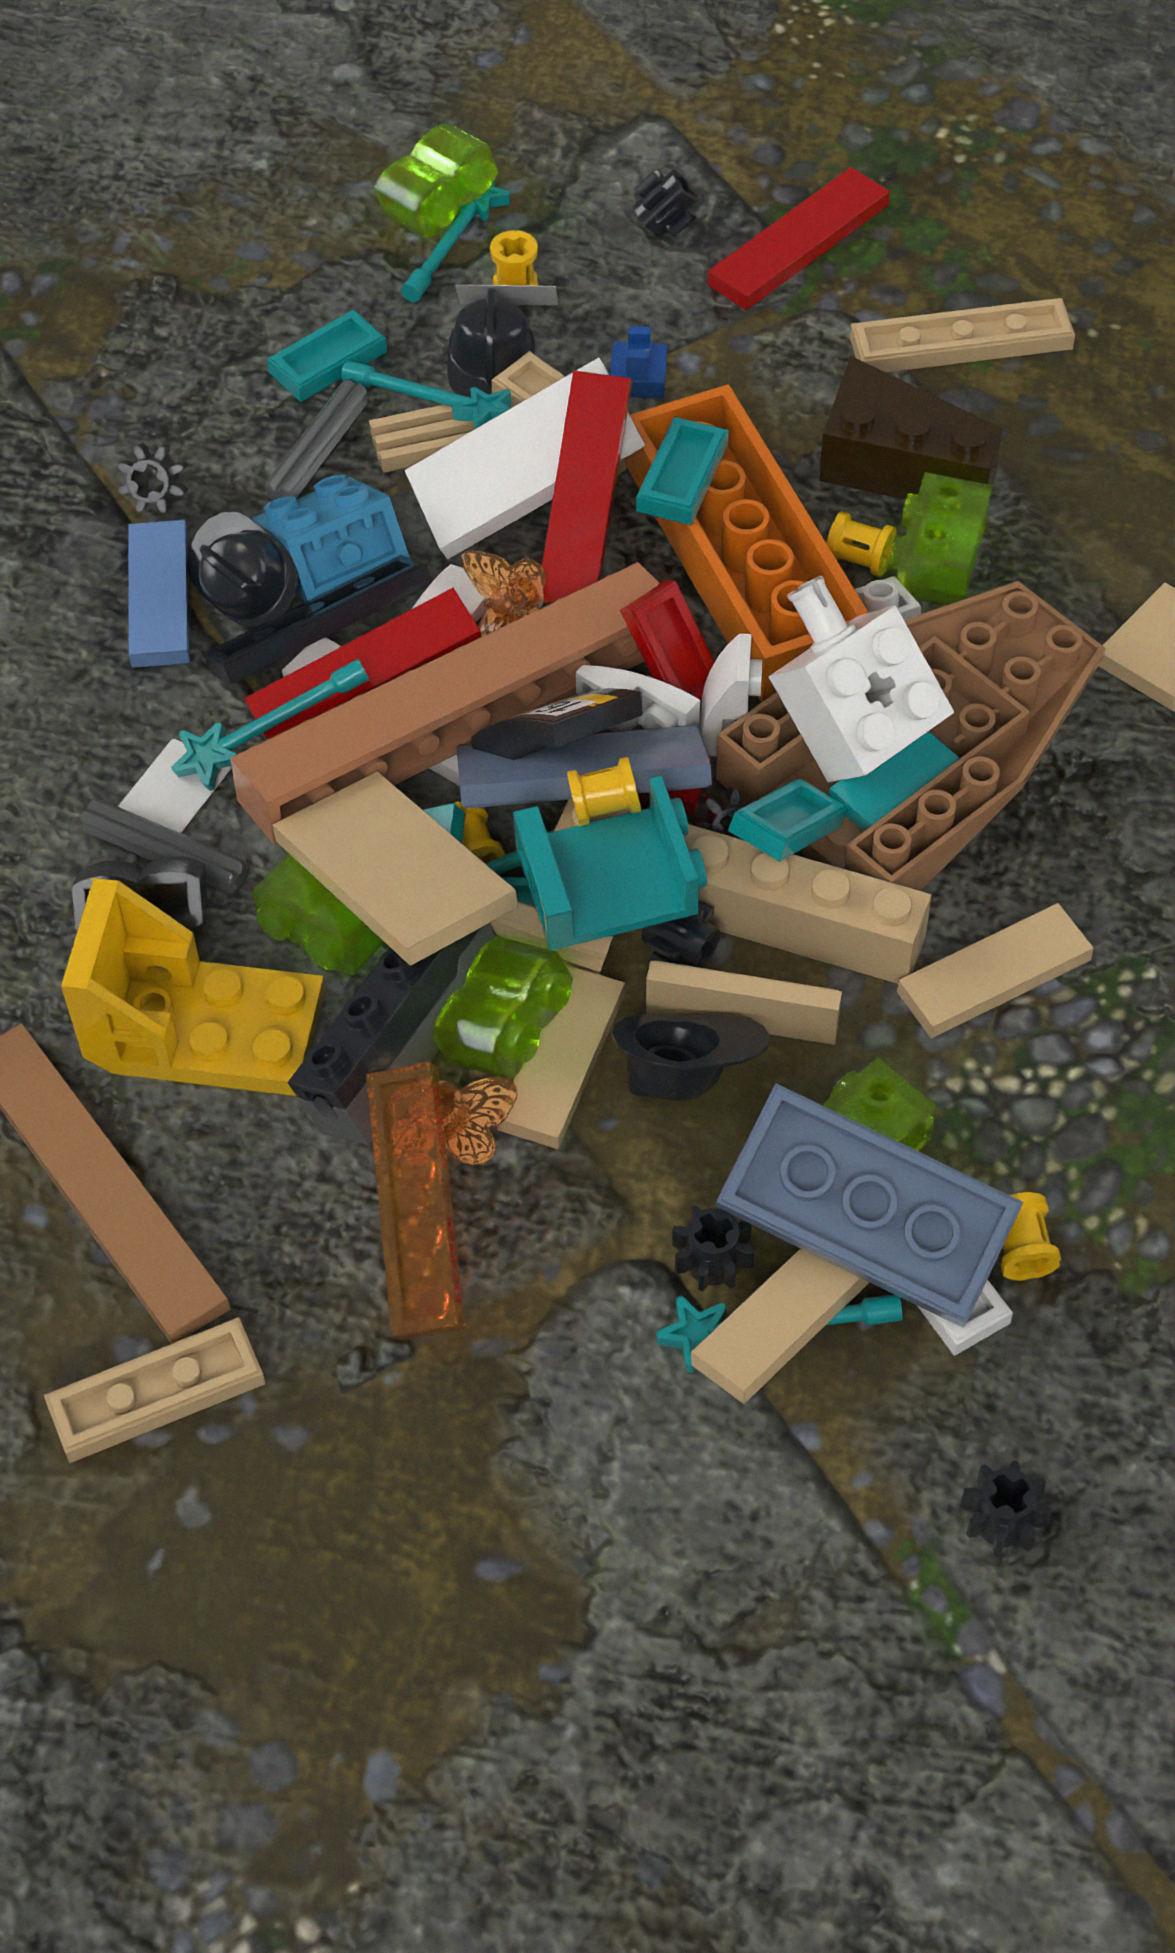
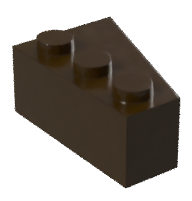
M850 356L823 431L819 481L984 516L996 477L1003 428Z

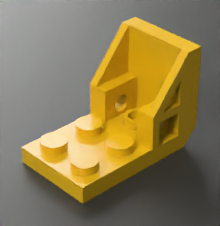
M93 878L61 984L83 1058L111 1074L291 1096L296 1095L287 1082L312 1049L326 991L324 976L201 962L199 961L193 932L120 881Z

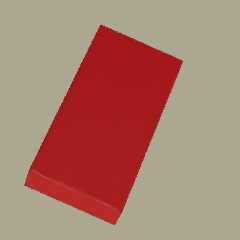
M663 581L622 608L620 612L652 677L679 688L702 701L705 682L715 662L676 581Z

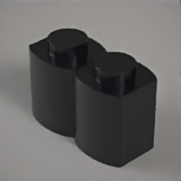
M187 857L161 858L143 867L124 861L98 862L79 871L71 886L76 931H78L93 878L120 881L188 930L203 923L208 907L204 863Z

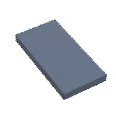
M698 725L592 734L557 748L547 747L515 760L473 749L472 745L456 746L461 805L465 808L573 799L567 771L576 769L581 775L617 766L619 758L627 756L629 757L637 793H649V779L662 776L667 791L706 788L708 785H712L711 764Z
M776 1083L716 1201L715 1207L727 1211L751 1225L964 1328L1023 1202Z

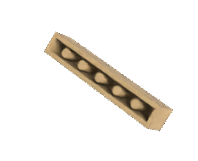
M573 799L568 800L554 831L580 825ZM629 809L592 817L590 823L631 812ZM688 824L689 833L684 836L688 850L698 849L700 851L707 876V886L699 888L698 900L714 909L708 921L720 929V932L898 984L899 979L912 974L926 937L932 894L793 854L779 862L744 840Z

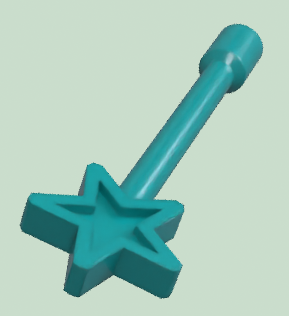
M494 173L487 174L478 182L462 177L457 179V191L460 195L453 199V212L460 214L422 267L415 269L402 286L401 293L406 300L410 302H418L432 282V274L476 213L483 221L489 220L491 208L510 205V192L495 187L496 179Z
M351 360L345 362L341 371L343 381L350 379L355 384H362L365 388H370L374 385L452 407L454 420L474 421L475 429L511 409L509 407L512 404L511 391L508 389L488 395L480 389L472 387L470 389L471 398L382 374L376 372L372 366Z
M356 659L332 672L330 679L228 735H226V730L220 722L215 723L202 737L181 730L179 736L187 752L171 767L172 771L178 777L198 773L205 788L212 791L215 788L218 769L231 766L230 758L237 755L231 751L232 749L337 692L345 694L367 682L370 678L360 660Z
M893 1294L864 1298L860 1304L845 1306L826 1325L863 1321L867 1325L902 1321L900 1297ZM680 1296L676 1299L678 1322L656 1332V1342L658 1345L683 1349L685 1370L688 1373H692L695 1368L692 1366L691 1352L723 1322L726 1317V1305L719 1303L702 1312H698L683 1296Z

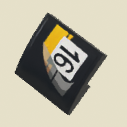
M619 688L594 689L577 693L482 729L471 737L472 748L511 760L521 758L547 747L557 748L642 716V694L639 691Z

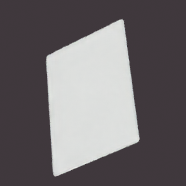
M455 285L461 304H470L477 300L485 299L488 289H495L498 299L506 300L515 305H558L556 286Z
M172 739L118 807L182 833L232 767L218 769L215 788L212 791L205 788L198 773L178 777L171 767L187 750L183 742Z

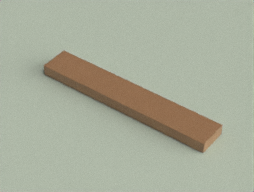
M21 1023L0 1036V1110L169 1342L173 1344L187 1338L229 1311L228 1298Z

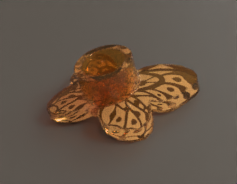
M466 551L461 555L460 560L467 576L477 591L486 599L484 607L487 611L478 625L482 637L504 627L510 622L541 609L544 601L543 589L546 584V574L539 563L532 559L523 558L510 566L504 558L490 553Z
M419 1076L395 1109L402 1123L397 1127L392 1137L391 1148L399 1160L406 1162L419 1161L429 1157L441 1145L447 1148L452 1156L460 1162L471 1165L486 1163L494 1157L497 1148L494 1136L489 1128L499 1126L506 1120L517 1099V1087L510 1078L495 1076L474 1081L459 1091L450 1082H431ZM433 1087L439 1090L440 1105L435 1102ZM435 1091V1096L438 1100V1093ZM435 1106L439 1108V1115L441 1109L442 1125L437 1122ZM437 1126L443 1129L444 1144L439 1142ZM439 1130L440 1139H443L442 1132Z

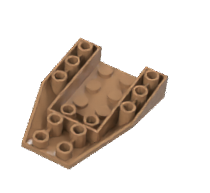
M1019 581L904 620L954 710L953 714L928 732L960 759L864 832L845 816L840 828L799 850L805 857L921 891L1024 787L1103 659L1106 648ZM777 692L718 734L716 780L728 790L730 786H735L739 792L740 800L744 804L757 796L760 799L796 779H802L829 795V788L838 782H827Z

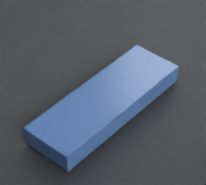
M185 520L128 524L129 659L132 668L190 663L188 531Z

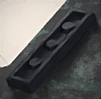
M399 555L207 651V654L203 656L211 674L233 684L430 585L433 581L426 564Z

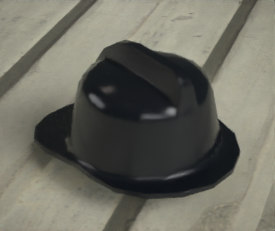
M488 289L485 299L472 302L460 311L455 328L449 338L447 375L450 388L455 394L471 398L470 389L472 387H476L488 395L492 394V379L529 351L535 354V339L532 330L527 326L523 312L515 304L498 299L495 289Z
M222 512L208 519L196 532L189 548L188 569L191 582L198 592L222 614L244 627L255 628L287 612L291 608L298 588L296 565L286 548L254 520L239 512Z
M639 1014L625 1017L617 1022L613 1028L612 1038L616 1046L627 1054L628 1086L631 1093L636 1096L668 1100H690L698 1098L718 1082L725 1066L742 1064L759 1057L768 1048L770 1034L762 1024L751 1018L734 1014L683 1016Z

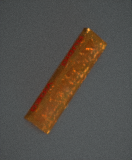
M424 1062L366 1074L391 1335L403 1341L464 1330L465 1321L438 1068L430 1062Z

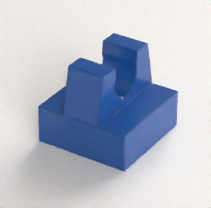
M629 326L628 342H613L610 375L630 378L633 381L630 397L664 399L668 344L651 343V327Z

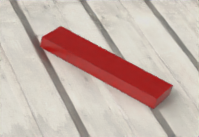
M850 167L708 270V285L743 309L748 310L889 205L890 191Z
M573 370L536 601L538 603L550 605L560 598H564L601 580L633 381L630 378Z
M453 587L247 696L244 700L256 720L329 680L332 672L354 660L359 659L370 680L345 694L337 692L265 731L263 734L266 740H269L300 725L306 720L315 718L352 700L358 695L367 693L404 675L408 671L444 656L460 646L469 644L481 638L482 634Z

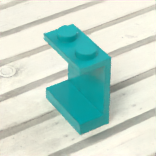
M662 776L649 779L650 808L643 809L642 812L635 814L627 813L591 822L590 825L582 827L579 825L546 833L538 806L513 812L516 849L549 951L698 914L699 888L707 886L704 862L698 849L688 850L684 836L688 835L689 829L684 806L680 798L670 800Z

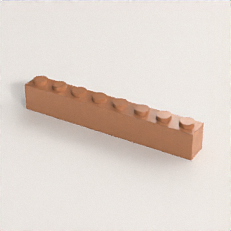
M637 562L573 594L560 598L554 603L521 619L510 622L504 627L469 644L460 646L454 651L419 668L408 671L404 675L367 693L358 695L352 700L315 718L306 720L300 725L265 742L250 747L246 751L230 758L237 801L275 845L277 842L273 824L377 771L390 783L396 785L457 755L456 746L472 745L471 737L482 729L576 694L575 672L582 665L628 670L644 662L620 610L660 583Z

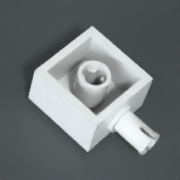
M818 576L797 587L799 591L796 589L787 595L790 602L794 604L814 643L810 646V649L771 674L769 679L828 783L867 775L954 713L896 605L859 615L846 623L825 585L823 576Z

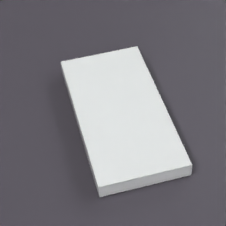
M600 358L576 370L609 375ZM573 373L405 470L439 549L447 559L553 499ZM629 412L627 414L620 460L646 446Z

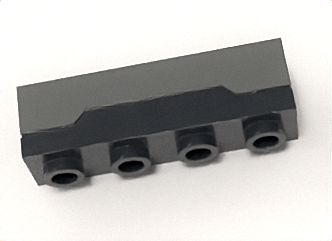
M489 923L411 966L392 948H389L381 956L377 965L352 998L347 1001L343 1010L318 1043L309 1051L305 1060L287 1082L295 1095L300 1097L299 1101L322 1134L361 1144H371L506 959L507 954Z

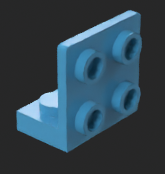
M340 474L322 479L314 485V492L298 499L294 496H286L273 500L264 506L265 513L252 518L259 526L278 540L291 555L298 571L297 589L300 598L305 602L399 555L410 558L389 495L351 477L347 478L346 475Z

